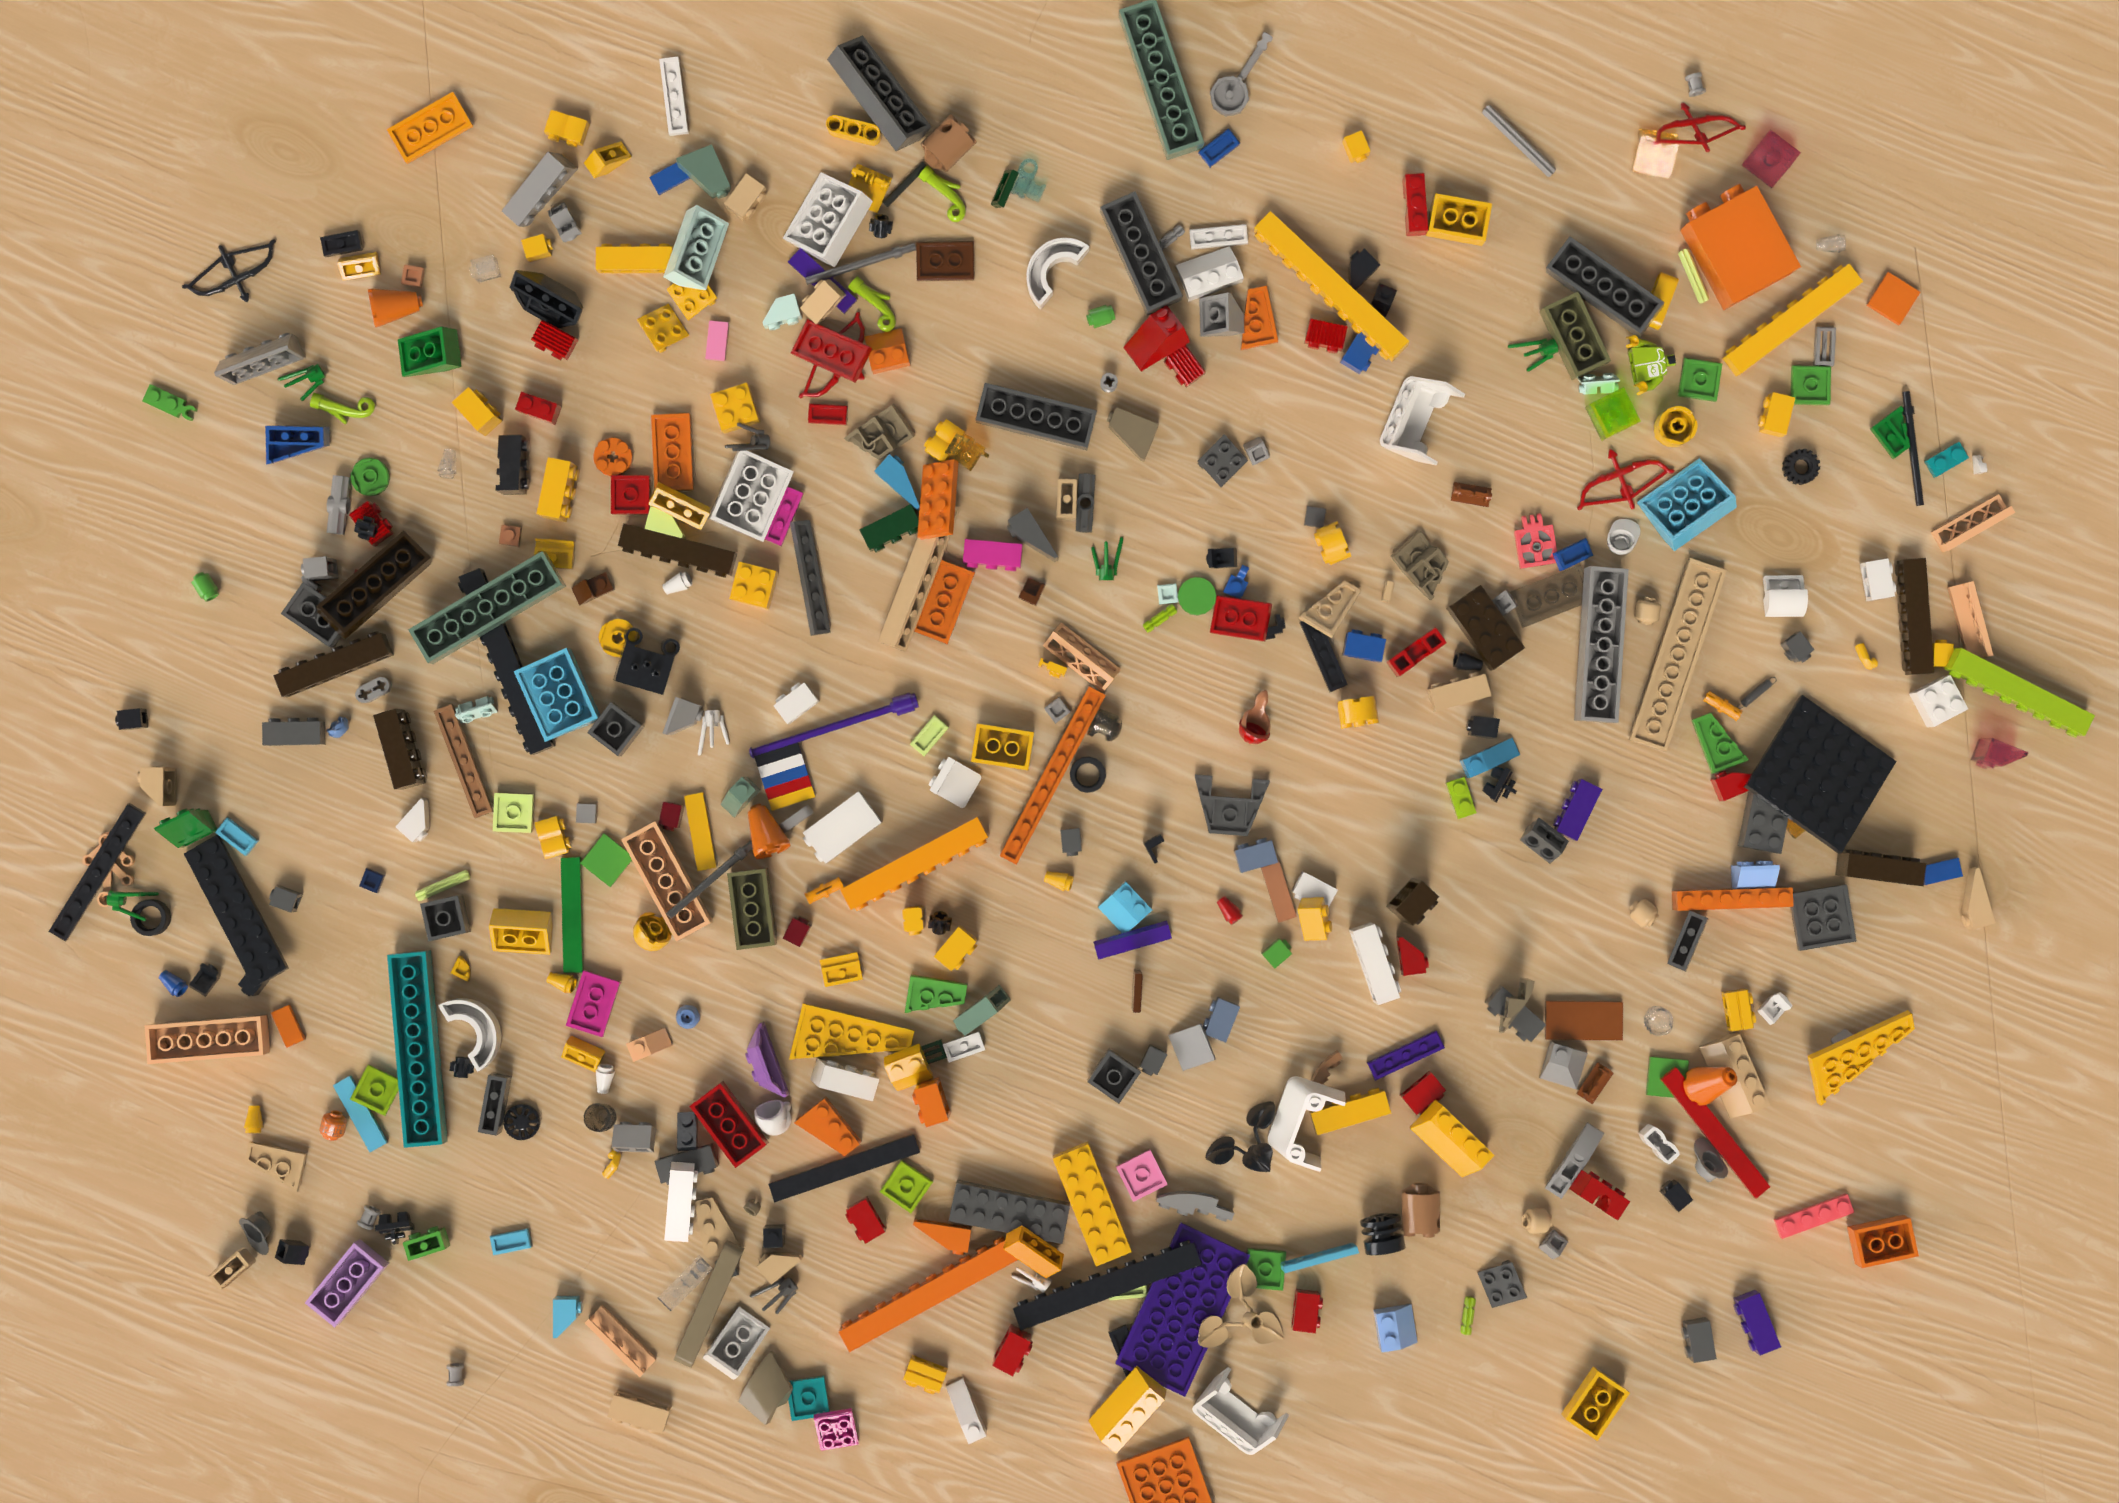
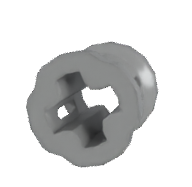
M1701 72L1685 77L1690 90L1689 97L1698 96L1706 92V88H1703Z
M1106 373L1102 376L1100 386L1104 392L1110 393L1115 391L1118 383L1116 375ZM1106 379H1109L1110 381H1114V382H1112V386H1111V387H1109L1108 384H1105V383H1106Z
M365 1205V1211L361 1219L357 1221V1224L367 1230H373L374 1221L381 1211L373 1206Z
M452 1363L447 1365L449 1370L447 1386H461L464 1384V1380H462L464 1364Z

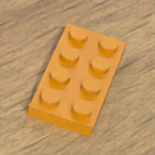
M451 92L388 128L387 131L404 161L409 164L472 128L473 125L455 93Z

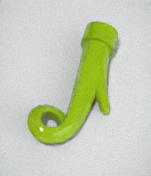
M927 165L918 177L955 204L948 209L947 216L953 222L961 221L965 217V205L952 189H960L961 186L943 179ZM959 210L960 213L958 216H954L952 212Z
M857 276L848 288L884 314L877 322L878 327L882 331L888 332L893 330L896 324L895 315L882 300H890V296L881 294L868 287ZM889 320V325H884L883 321Z
M313 393L310 401L311 408L326 411L338 418L343 424H347V420L343 416L365 418L370 416L375 409L374 401L368 397H363L359 400L358 410L325 398L324 395ZM366 402L369 407L364 411L363 404Z

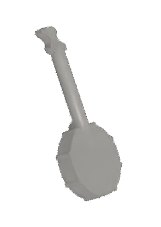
M1264 32L1262 34L1263 39L1257 42L1255 51L1237 78L1234 76L1218 79L1210 91L1211 104L1213 109L1221 115L1227 117L1241 114V111L1245 108L1249 97L1244 80L1262 52L1267 50V43L1272 41L1273 37L1268 33Z

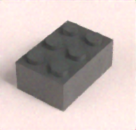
M1748 791L1738 846L1781 854L1788 818Z

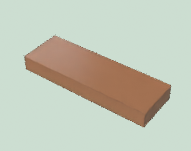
M1280 862L1261 867L1278 923L1297 917Z

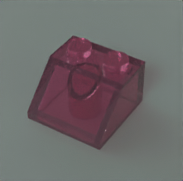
M1770 129L1749 154L1742 166L1770 188H1773L1801 152Z
M1983 738L1978 740L1971 760L1977 762L1976 766L1980 768L1994 769V767H2002L2028 755V752L1994 738Z

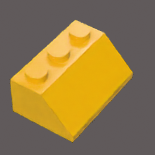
M493 908L489 923L493 951L550 955L553 928L551 912Z

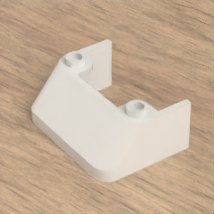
M1414 376L1406 378L1381 435V446L1414 461L1437 465L1438 462L1426 455L1427 446L1420 442L1433 408L1444 407L1450 395L1464 398L1465 393L1447 382Z
M1291 1077L1286 1083L1268 1133L1269 1145L1290 1162L1320 1172L1321 1157L1305 1152L1304 1147L1294 1143L1306 1109L1319 1111L1324 1107L1326 1100L1345 1106V1092L1302 1077Z
M1227 1367L1212 1380L1197 1399L1192 1409L1198 1417L1246 1454L1253 1455L1278 1437L1289 1414L1285 1413L1277 1419L1271 1412L1267 1411L1257 1414L1229 1392L1232 1385L1227 1376L1231 1369Z

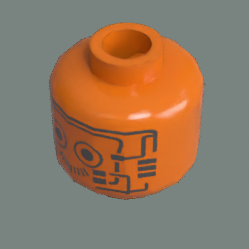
M337 1110L324 1114L319 1128L320 1133L327 1140H338L345 1133L347 1118L342 1115V1112Z

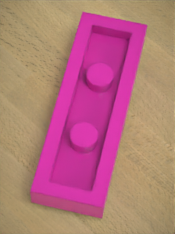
M787 486L765 540L782 547L789 531L790 523L794 519L804 493Z

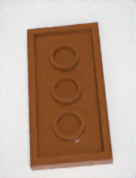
M1545 1001V1039L1623 1041V1002Z

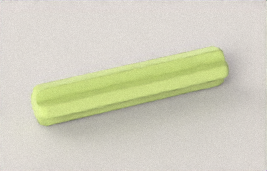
M1688 248L1681 250L1678 255L1699 303H1704L1709 300V296Z
M464 870L416 891V898L418 901H422L469 880L470 874L467 870Z

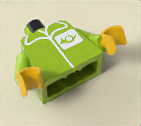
M1636 335L1627 336L1626 339L1630 340V344L1626 345V348L1634 347L1628 350L1633 386L1639 388V392L1636 394L1640 395L1654 390L1663 381V376L1667 374V367L1676 365V358L1674 354L1664 356L1663 348L1657 347L1655 343L1639 339Z

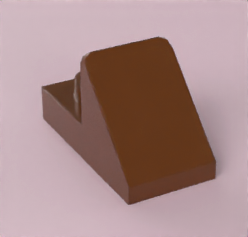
M604 572L589 580H582L572 587V591L580 606L614 591V587L607 572Z

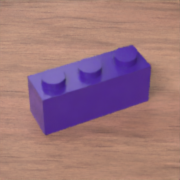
M1578 779L1577 782L1574 781L1570 788L1572 793L1569 799L1566 798L1561 806L1563 809L1561 815H1558L1554 820V829L1561 835L1573 841H1578L1603 789L1583 779Z
M1752 1290L1735 1297L1734 1301L1736 1304L1733 1307L1736 1314L1742 1318L1743 1322L1740 1324L1744 1333H1748L1750 1338L1748 1344L1752 1352L1755 1351L1761 1356L1781 1348L1760 1293Z

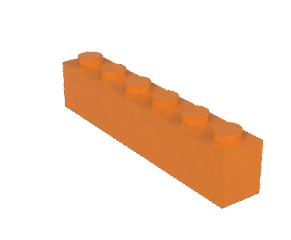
M1793 887L1672 891V910L1676 911L1794 907Z

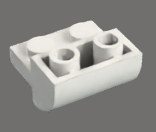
M1803 575L1764 576L1765 597L1763 603L1765 617H1804L1808 604V590L1805 589Z

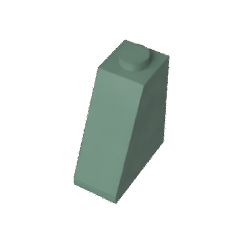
M712 144L676 158L678 167L711 198L717 197L720 199L728 195L730 184Z
M741 777L727 792L721 806L735 818L761 790L748 777Z
M998 985L961 1013L953 1022L956 1024V1028L966 1036L998 1013L1011 999L1003 988Z

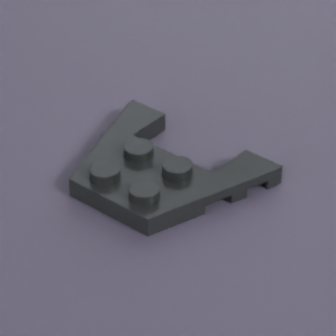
M1195 774V781L1208 832L1212 834L1248 836L1270 780L1252 779L1251 799L1211 796L1212 776Z

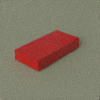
M809 403L808 423L847 426L848 406Z

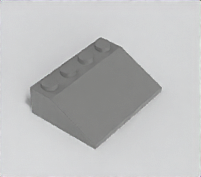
M285 333L274 341H263L261 346L255 348L253 346L243 349L242 353H232L225 356V359L219 362L214 373L216 377L236 385L303 360L305 356L298 337Z

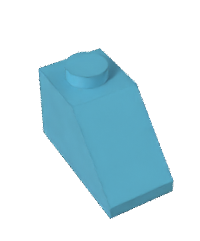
M556 1296L553 1299V1338H557L582 1313L583 1303L580 1301V1296Z

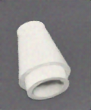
M685 571L683 573L679 572L662 586L668 595L687 590L693 583L690 575Z
M598 1065V1069H596L598 1093L607 1094L609 1092L615 1073L612 1065Z

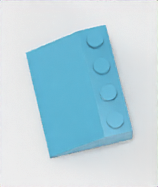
M1700 458L1637 502L1662 539L1674 551L1737 508L1736 496Z
M570 648L562 649L514 671L545 742L594 723L600 717L598 708Z

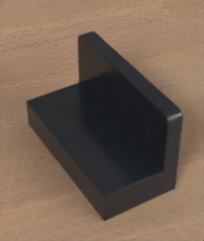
M1161 834L1143 842L1154 864L1158 863L1151 848L1164 842Z

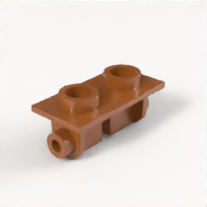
M1454 482L1451 501L1489 507V502L1492 499V488Z
M1597 1062L1576 1094L1593 1104L1614 1073Z

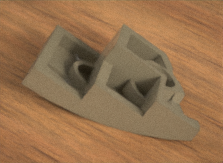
M892 404L844 437V439L859 446L861 450L869 452L873 457L880 460L916 435L896 406Z
M1417 531L1390 557L1408 579L1429 600H1432L1437 584H1440L1442 574L1446 570L1449 561L1439 548L1430 545L1422 532Z
M1520 978L1518 997H1506L1504 1015L1501 1014L1500 1033H1504L1528 1002L1535 981L1528 978Z
M773 1351L769 1352L758 1366L738 1401L765 1425L771 1422L776 1408L787 1403L793 1390L790 1381L786 1378L785 1371L782 1367L779 1368L774 1358L776 1354Z

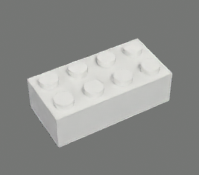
M1369 922L1349 929L1373 1002L1380 1005L1400 998L1401 988L1398 981L1393 978L1395 970L1392 963L1387 961L1386 956L1389 953L1386 945L1381 943L1380 938L1383 936L1380 927Z

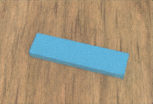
M349 1076L334 1084L333 1087L369 1152H372L388 1143L371 1110L350 1100L357 1085L353 1077Z
M1349 1243L1283 1261L1280 1263L1281 1270L1284 1273L1358 1254L1359 1251L1354 1243Z

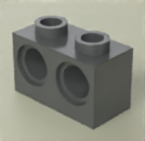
M1541 818L1536 819L1530 824L1520 841L1549 864L1563 853L1569 842Z

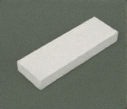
M1246 224L1189 230L1191 250L1248 244Z

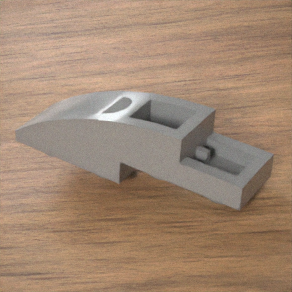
M1587 1122L1567 1151L1565 1158L1546 1184L1545 1189L1562 1199L1580 1171L1584 1169L1604 1133Z
M1175 1191L1160 1194L1156 1197V1202L1159 1203L1158 1206L1168 1210L1170 1207L1175 1208L1177 1213L1188 1216V1213L1193 1215L1195 1208H1198L1197 1211L1205 1215L1212 1213L1216 1215L1215 1218L1225 1222L1227 1219L1232 1221L1234 1216L1233 1210L1217 1205L1219 1200L1217 1196L1207 1193Z

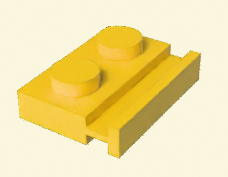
M535 538L534 556L544 551L548 554L555 568L573 569L574 541Z
M1043 658L1040 659L1038 664L1040 668L1042 665L1047 667L1049 675L1060 679V676L1065 677L1067 672L1066 667L1050 661L1045 663Z
M858 952L820 959L825 987L863 980Z

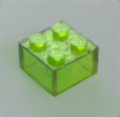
M1624 387L1585 407L1601 441L1641 422Z

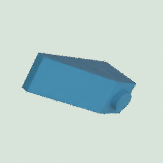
M889 454L876 468L875 474L919 511L920 505L906 470L902 466L904 462L897 455L892 457Z
M1510 738L1459 761L1466 777L1472 778L1520 754L1513 738Z

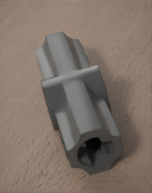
M1079 474L1076 532L1092 533L1095 492L1094 474ZM1082 499H1089L1091 505L1088 508H1083L1080 505Z

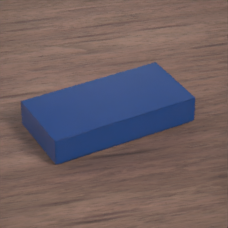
M1228 128L1201 149L1198 154L1211 168L1237 148L1240 142Z
M677 163L649 177L658 195L690 179L678 167Z
M1586 538L1553 553L1560 571L1594 556Z
M1959 858L1927 864L1924 885L1963 877Z

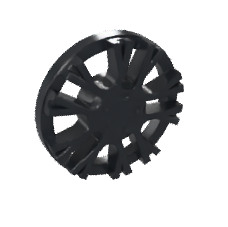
M515 1105L507 1111L504 1117V1129L509 1136L516 1140L530 1139L539 1130L540 1116L536 1109L530 1105ZM522 1107V1114H518L516 1108ZM527 1108L530 1109L529 1112H528V1114L525 1115L524 1113H525L526 1109H527ZM532 1113H534L536 1116V1119L530 1120L529 1115ZM508 1118H512L513 1123H508ZM530 1122H531V1123H537V1125H536V1126L530 1125ZM514 1125L515 1128L510 1130L509 1127ZM528 1127L534 1130L532 1134L527 1132ZM516 1129L519 1130L518 1136L513 1134ZM522 1130H524L525 1137H522Z

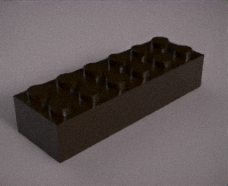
M403 530L316 606L317 613L345 640L431 565V557Z

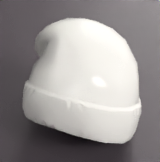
M773 1100L756 1107L754 1116L759 1128L771 1136L784 1133L792 1122L789 1112L791 1109L790 1102Z

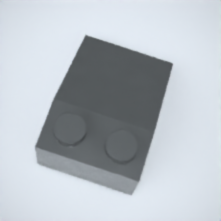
M1028 508L1008 519L1009 525L1007 529L1013 538L1016 536L1019 541L1052 561H1058V555Z
M303 582L281 614L328 647H335L341 636L317 613L316 608L326 596Z

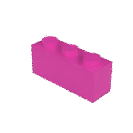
M965 539L963 564H967L969 568H978V565H985L986 569L997 570V567H1005V571L1016 572V568L1021 569L1023 545Z

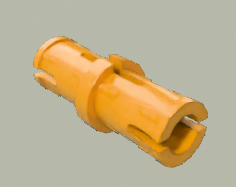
M1710 690L1703 699L1704 702L1716 708L1717 712H1723L1735 721L1738 720L1743 710L1730 704L1729 700L1720 698Z
M837 877L826 884H819V887L805 893V897L808 903L811 904L823 897H829V894L844 888L840 878Z

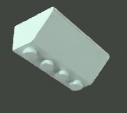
M698 205L687 210L663 277L678 286L706 290L729 223Z

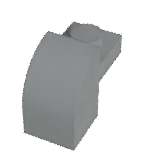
M564 202L547 211L563 242L571 241L582 234Z

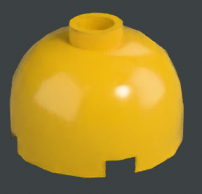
M653 912L642 914L633 927L635 942L641 948L648 951H657L664 948L672 938V933L662 916L660 918L654 916L656 913Z

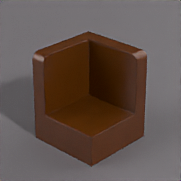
M1028 578L1018 598L1037 606L1046 585Z

